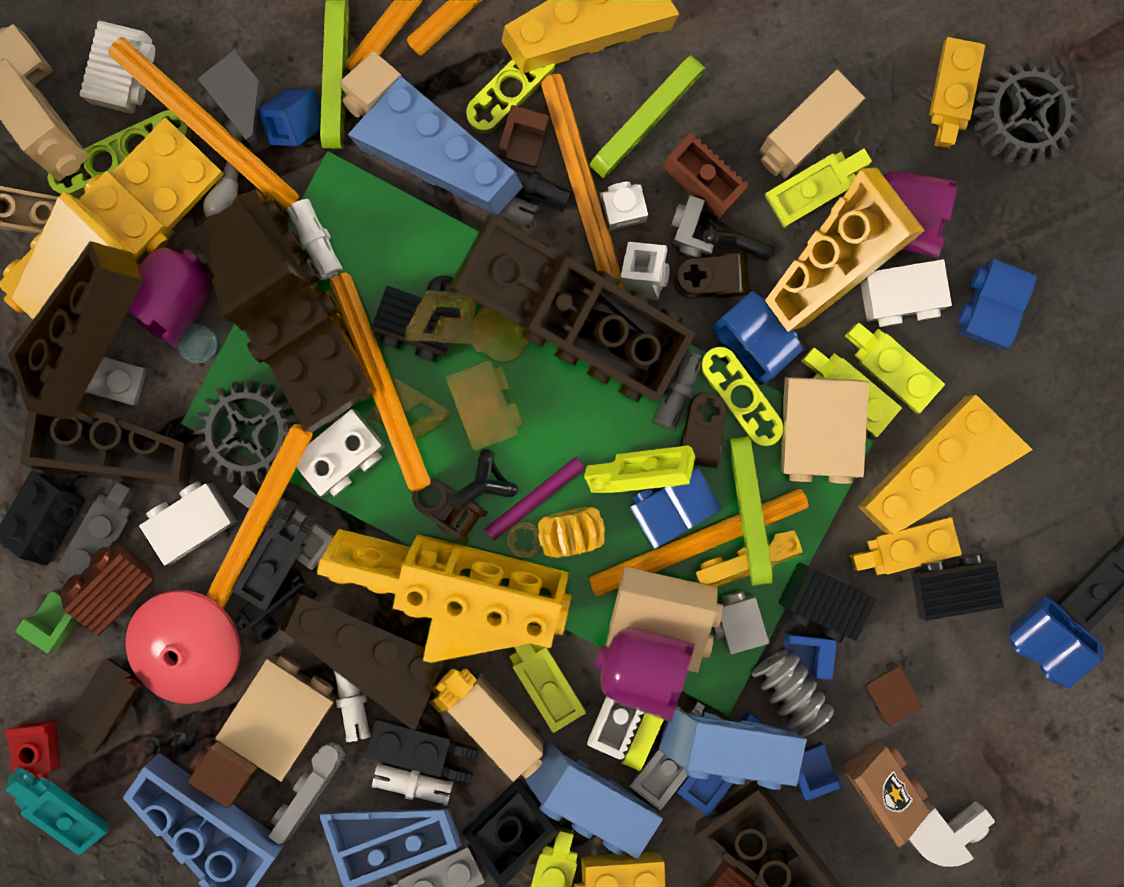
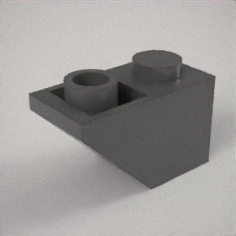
M233 50L197 78L205 88L200 95L214 112H217L219 109L223 110L230 119L224 125L240 142L246 139L254 148L260 143L262 122L257 109L264 105L266 89L237 52Z

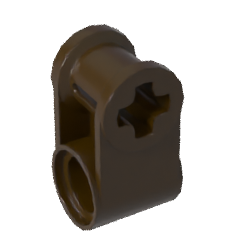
M724 254L715 257L686 260L674 275V288L679 295L690 299L704 297L729 298L747 295L750 293L747 254ZM690 270L693 271L695 277H701V280L695 287H692L691 281L684 280V277H686Z
M701 392L690 400L680 446L689 445V447H692L695 454L694 465L717 469L723 444L726 405L719 395L712 392ZM710 398L711 405L717 407L716 415H709L707 421H703V414L697 412L698 404L704 405L706 399Z
M430 478V485L436 486L441 492L440 503L434 507L424 505L419 498L420 490L412 492L414 507L437 523L442 530L453 538L466 544L469 541L467 535L478 519L485 517L488 512L474 501L460 510L453 509L449 503V498L457 492L442 481ZM468 511L469 513L464 518L462 523L459 526H457V522L460 520L464 512Z

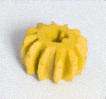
M593 507L574 508L550 514V516L543 517L538 523L540 546L543 548L544 555L559 558L582 554L587 551H593L595 548H600L605 543L604 522L600 517L599 510Z

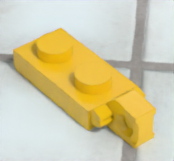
M947 37L944 40L929 116H932L931 124L938 125L934 146L950 149L952 145H955L958 129L965 130L967 128L968 121L971 118L985 44Z
M945 517L905 528L895 535L885 533L874 536V539L867 541L869 550L849 556L853 570L861 571L874 567L876 575H888L921 566L923 563L962 555L952 517Z
M795 530L775 534L771 545L768 546L771 567L798 557L803 553ZM746 549L739 550L737 552L738 557L725 562L722 557H718L700 565L702 570L697 571L695 575L696 582L720 587L750 576Z
M452 669L434 685L432 692L435 696L429 703L439 713L450 710L457 701L462 700L474 688L473 685L478 680L467 669H463L461 672Z

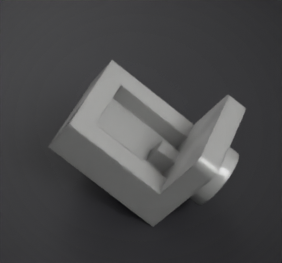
M690 195L686 206L680 203L677 206L671 226L678 229L672 245L679 247V254L691 259L701 258V256L709 257L714 245L692 238L705 200Z

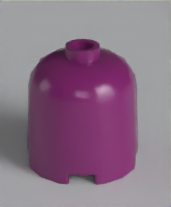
M890 171L883 174L884 178L924 229L923 233L903 249L938 258L945 237H942L945 220L950 221L955 201L957 181L902 171Z
M159 248L149 253L138 265L144 281L128 309L129 313L138 318L136 323L163 342H168L174 348L203 310L212 292L209 277L201 270L203 264L194 253L185 249L180 254L168 248Z
M638 628L620 630L614 635L609 647L601 644L594 668L601 670L600 684L602 691L609 699L672 722L695 644Z

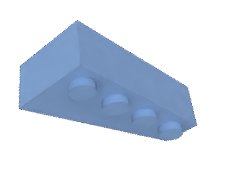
M401 76L348 134L360 150L372 156L375 155L401 170L404 169L434 186L442 187L452 192L453 195L496 216L523 187L516 173Z
M158 753L144 766L123 799L157 837L162 836L174 850L172 852L174 857L181 864L186 863L200 879L198 883L201 887H255L285 843L279 845L268 836L272 831L232 804L229 808H226L188 783L192 775Z

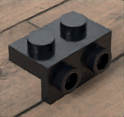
M31 470L0 523V543L20 559L45 566L48 565L83 506L85 499L78 494L64 490L44 474Z

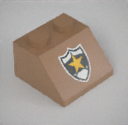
M877 740L842 763L841 767L881 828L898 847H901L909 840L930 813L923 802L928 796L915 777L909 781L901 768L907 764L896 747L892 745L887 748L885 744Z

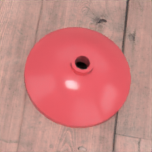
M171 590L152 597L135 612L126 633V653L134 674L149 691L171 702L193 704L216 696L231 682L239 666L241 645L234 622L217 602L197 592ZM169 651L177 654L178 661L173 660L169 656Z

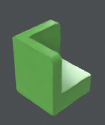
M53 591L48 594L36 614L23 619L15 632L49 654L60 650L78 621L63 610L60 593Z

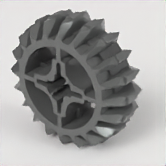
M1034 60L1028 61L1024 68L1019 62H1014L1009 66V71L1001 68L995 73L996 79L989 78L984 83L986 91H981L976 97V100L982 106L976 107L973 110V115L983 118V120L974 126V130L979 132L986 131L987 135L980 142L982 145H987L990 142L995 145L991 150V156L996 157L1002 151L1005 152L1004 164L1012 163L1016 157L1019 167H1026L1029 165L1030 160L1035 166L1043 164L1045 157L1053 160L1059 156L1058 149L1065 150L1070 146L1071 142L1068 137H1073L1079 130L1072 122L1078 121L1082 113L1072 110V107L1080 102V98L1075 96L1069 97L1068 92L1074 88V83H1067L1063 86L1059 82L1063 78V72L1060 71L1053 76L1049 75L1050 64H1044L1037 71ZM1020 86L1034 88L1041 92L1043 96L1035 97L1026 88L1021 89ZM1004 94L1007 99L1005 104L1008 108V117L1002 123L999 106ZM1036 106L1039 107L1027 120L1023 118L1018 122L1014 121L1022 115L1024 110L1028 109L1030 111ZM1050 106L1054 114L1051 133L1047 129L1050 125L1046 119V111ZM1013 131H1019L1023 133L1028 138V140L1033 139L1035 143H1027L1014 138L1009 133Z
M252 379L245 381L244 391H242L239 382L232 381L230 382L231 395L224 388H217L216 395L220 401L216 402L211 398H206L204 401L205 405L211 409L210 414L205 412L197 413V418L206 421V426L195 427L194 433L205 435L206 440L198 442L196 449H209L210 452L202 459L204 464L218 461L213 469V474L221 475L228 468L226 481L229 483H234L241 473L242 485H251L254 473L257 482L262 484L266 477L265 470L269 471L290 430V424L300 422L296 415L287 417L286 413L292 409L289 401L283 402L281 405L278 404L283 398L284 392L277 389L268 396L270 391L269 383L262 382L256 392V384ZM246 400H257L267 406L270 411L264 415L260 414L257 417L250 418L245 411L240 410L237 403ZM227 412V417L231 423V430L221 443L219 429L221 421ZM277 421L278 439L273 451L269 453L265 435L274 425L273 423ZM243 422H246L248 426L258 425L251 433L254 443H251V439L239 440L242 438L241 435L245 433ZM241 447H247L252 454L258 457L260 462L253 465H243L231 459L227 454Z

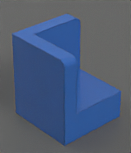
M286 89L257 109L270 145L299 146L320 130L321 106L315 89Z
M785 631L783 650L788 649V652H796L800 659L797 665H804L808 673L813 674L816 678L832 680L836 640L823 635Z
M822 742L807 747L804 750L797 788L805 801L842 788L840 779L834 773L826 748Z

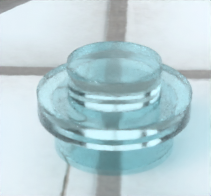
M192 325L178 343V348L183 358L187 361L202 364L215 356L218 349V340L210 328L203 325Z

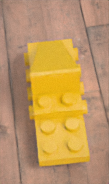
M165 117L112 173L106 171L103 175L98 174L86 184L84 188L86 193L80 199L66 192H63L58 197L43 231L31 242L30 247L32 249L22 259L13 261L4 270V278L0 281V288L7 295L3 299L18 313L22 314L25 311L34 319L90 240L132 253L138 266L153 250L166 247L169 238L175 232L172 228L216 184L224 173Z
M338 529L320 558L317 574L327 576L336 583H354L366 586L369 590L380 594L394 593L396 594L393 605L394 609L401 610L408 616L415 618H432L423 661L430 663L531 643L551 648L554 633L563 634L572 595L565 593L569 576L567 571L417 534L412 546L409 547ZM463 569H471L469 577L463 574ZM503 578L510 579L508 586H504L501 583ZM547 588L551 594L544 596L540 594V589Z

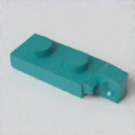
M20 766L8 776L5 791L16 798L15 803L21 808L20 815L78 856L108 833L109 823L51 781L48 782L43 777L37 780L35 775Z

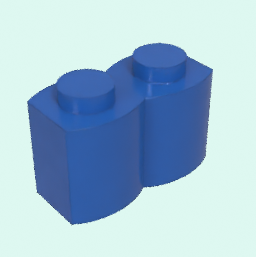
M995 259L988 261L985 266L979 265L970 284L971 287L975 288L971 302L965 301L958 314L957 323L961 324L959 335L1001 351L1009 349L1019 329L1023 312L1033 292L1037 275Z
M751 291L717 320L711 328L720 342L737 356V359L747 373L756 382L763 385L803 351L797 333L794 330L787 332L782 323L777 320L774 312L766 303V298Z
M699 468L692 471L690 484L668 486L657 492L654 488L645 489L632 497L636 504L629 508L652 549L668 542L722 510Z
M1045 596L1011 625L1009 638L1014 650L1022 657H1030L1041 665L1042 673L1052 683H1060L1069 689L1103 661L1104 647L1085 628L1075 623L1061 607Z

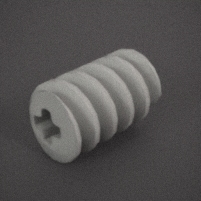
M788 649L765 659L751 674L753 677L766 675L767 678L760 685V688L766 690L774 687L775 691L768 700L770 703L783 701L784 704L778 709L777 714L784 716L791 713L792 717L785 726L787 729L799 726L801 730L797 734L804 737L826 724L832 717L834 709L830 704L824 703L825 696L821 691H815L817 685L813 678H806L808 675L807 668L804 665H797L800 659L796 652H788Z

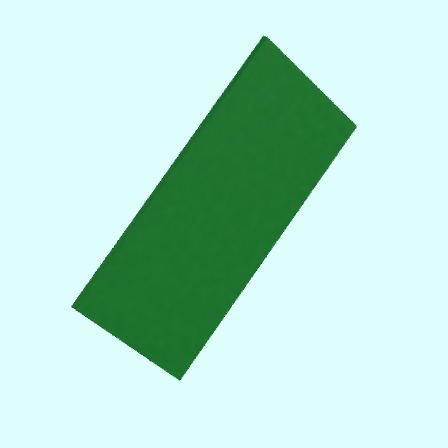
M329 151L326 152L301 199L310 200L323 229L328 230L331 236L329 242L343 267V271L338 272V274L346 272L352 277L371 327L387 285L427 299L426 288L429 282L440 275L454 278L479 232ZM291 219L287 227H290L301 240L298 230ZM301 248L300 250L305 259H309L313 263L307 250ZM331 278L319 280L324 292L327 291L336 301L329 283ZM461 294L459 302L452 308L462 312L463 317L448 359L439 356L437 362L421 358L414 355L416 347L405 343L401 344L400 349L378 342L379 334L373 332L429 478H436L458 492L474 481L480 452L483 449H489L494 453V462L502 476L508 482L517 485V494L514 497H503L483 493L474 499V502L488 512L487 515L478 519L467 535L469 541L466 544L453 538L442 530L437 523L414 507L412 502L413 490H410L407 486L372 394L341 413L339 419L351 409L357 410L386 446L379 452L383 458L366 472L361 467L349 476L352 483L335 497L331 493H328L326 496H319L297 468L289 482L409 546H412L417 534L569 572L565 593L572 595L564 628L598 647L601 644L606 646L608 629L619 588L596 596L589 583V578L594 574L654 549L651 548L629 510L631 506L636 504L632 497L645 489L615 493H591L590 487L584 478L587 465L610 463L615 460L616 454L679 447L683 428H685L690 400H687L676 431L663 428L652 422L662 398L657 403L641 397L638 403L618 392L621 385L612 380L607 385L588 376L586 373L589 367L579 361L574 367L555 357L556 348L547 344L540 348L521 337L524 330ZM235 324L181 423L192 430L195 427L206 426V421L197 418L198 412L208 414L211 412V409L204 403L205 399L211 398L219 402L220 400L216 395V389L219 387L224 388L231 395L230 382L232 381L239 382L242 391H244L245 381L252 379L256 384V392L262 382L269 383L270 391L268 396L277 389L282 390L269 365L265 362L259 363L252 356L247 347V343L250 342L245 330L241 331ZM346 329V334H345V335H347V336L350 337L349 332H348V330ZM350 337L349 342L351 343L352 347L354 348V345H353L352 340H351V337ZM691 344L687 349L701 355V357L706 354L705 351ZM714 356L711 357L713 364L709 367L710 372L713 374L720 372L727 380L719 383L723 391L731 382L741 379L737 371L730 377L725 369L727 363ZM700 369L692 388L694 391L693 397L701 392L716 394ZM752 378L782 420L784 394L765 383L761 385ZM741 385L736 386L732 390L731 401L736 407L746 408L751 404L753 395L748 387ZM283 394V398L278 403L279 405L288 401L285 394ZM707 398L704 405L698 404L697 412L703 414V421H707L709 415H716L717 407H713L711 399ZM246 400L237 403L240 410L245 411L250 418L257 417L260 414L264 415L270 411L267 406L257 400ZM759 403L754 411L744 414L742 417L746 423L750 417H753L759 426L755 431L758 437L765 435L769 439L773 436L770 429L774 424L771 420L767 422L761 420L757 413L764 411V408ZM727 407L718 468L693 465V470L699 468L722 510L659 547L740 513L729 440L730 438L745 437L747 435ZM293 408L286 413L287 417L296 415ZM227 412L221 421L219 429L221 443L231 430V423L227 417ZM277 421L273 423L274 425L265 435L269 453L273 451L277 443ZM243 422L245 433L241 435L242 438L239 440L251 439V443H254L251 433L258 425L248 426L246 422ZM326 423L312 432V438L309 443L334 423ZM781 438L770 446H759L751 442L761 504L796 489H802L808 500L809 507L765 526L767 542L769 546L775 534L795 530L803 553L798 557L774 565L772 567L773 583L752 586L750 576L718 587L717 604L723 603L722 596L736 591L744 590L745 596L751 594L756 597L768 640L786 609L779 602L786 591L790 578L793 576V571L796 570V565L800 562L809 566L852 483L828 482L829 476L813 475L812 482L789 480V474H784L780 471ZM866 438L865 458L874 441ZM247 447L233 450V452L254 463L260 462L258 457L252 454ZM575 456L585 467L582 472L495 541L485 532L484 529ZM491 471L489 479L498 481ZM429 485L420 490L419 498L424 505L434 507L441 501V492L436 486ZM659 487V488H654V489H655L656 492H657V491L661 490V489L664 488V487ZM593 507L599 510L605 527V543L600 548L569 557L562 556L556 558L544 555L538 537V523L543 517L574 508ZM468 511L464 512L460 520L457 522V526H459L462 523L464 518L469 513ZM740 536L657 571L655 574L696 582L695 575L697 571L702 570L700 567L702 563L718 557H722L724 562L738 557L737 552L745 548L744 537ZM463 569V574L469 577L471 569ZM503 578L501 583L504 586H508L510 579ZM547 588L540 589V594L544 596L551 594ZM712 627L710 635H714L710 658H702L698 673L687 671L681 691L729 716L767 644L731 655L727 651L724 638L717 639Z

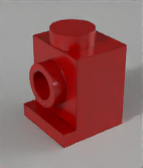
M56 720L19 723L5 730V738H8L11 773L20 766L35 775L37 780L40 777L47 779L48 772L60 767ZM28 748L34 751L35 757L33 761L29 760Z

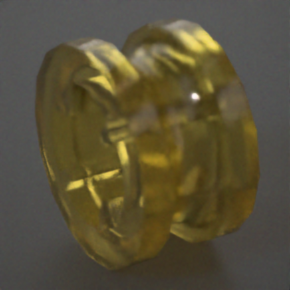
M520 522L514 525L507 537L510 551L522 558L535 555L541 547L538 537L539 528L529 522ZM524 529V533H527V529L534 532L535 537L532 539L534 547L526 551L525 546H523V549L520 550L515 546L514 543L518 540L515 533L518 530Z

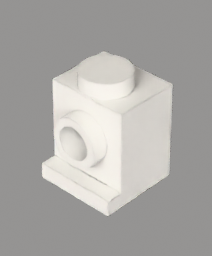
M621 182L609 186L608 191L599 193L609 231L646 222L648 212L641 185Z
M628 242L620 277L628 293L631 290H635L650 299L659 300L660 291L663 287L667 286L669 281L670 266L668 263H665L667 246Z

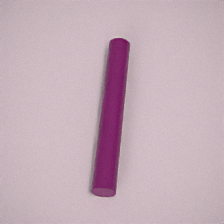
M575 456L484 529L485 532L495 541L582 472L585 467Z

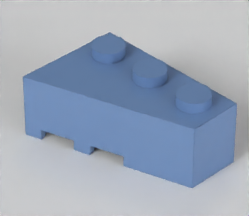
M676 706L672 722L666 720L664 722L659 751L685 768L686 775L694 778L709 779V774L722 775V780L734 784L744 785L746 779L757 780V784L762 787L780 790L782 784L797 786L807 739L788 729L745 720L734 722L717 719V714L704 712V717L689 715L682 711L681 707Z
M548 738L543 746V756L540 759L543 763L532 775L525 779L541 802L540 810L556 821H560L564 817L573 822L572 828L589 839L592 838L593 834L604 840L602 842L603 845L613 853L622 856L626 852L638 859L663 818L651 804L611 778L607 780L589 770V764L580 758L575 762L565 756L558 748L559 745Z
M450 808L341 811L319 814L343 887H358L462 846Z

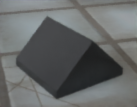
M518 778L462 832L499 887L507 885L560 833V821L552 819L540 810L541 802Z

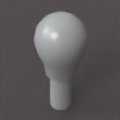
M226 161L224 167V175L216 182L203 201V210L206 217L219 214L232 205L233 201L238 197L239 184L237 179L239 171L228 161Z

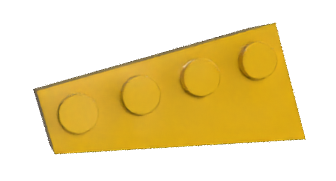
M547 0L505 25L501 42L521 73L524 74L554 63L557 64L570 60V57L587 52L590 54L604 50L607 46L624 41L628 43L641 39L644 35L671 30L679 12L671 0Z
M877 167L861 169L858 172L849 190L843 197L839 198L831 209L832 213L819 230L815 231L807 242L808 245L797 260L793 261L766 298V303L787 332L805 327L924 232V229Z
M977 395L964 396L857 507L884 533L895 535L1032 451V449Z

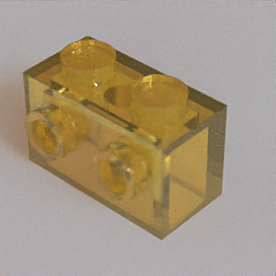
M491 360L446 376L474 452L519 436L516 427L523 425L516 404L508 405L502 390L508 389L509 385L502 366L494 368Z

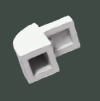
M927 800L924 801L930 813L909 838L910 843L927 860L940 866H960L973 860L974 858L965 845L969 842H978L988 834V827L995 823V820L988 811L975 801L946 823L936 808Z

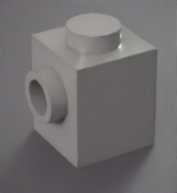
M744 590L722 596L723 603H720L723 605L719 628L713 627L717 639L724 638L727 651L732 655L769 644L756 597L751 594L745 596Z

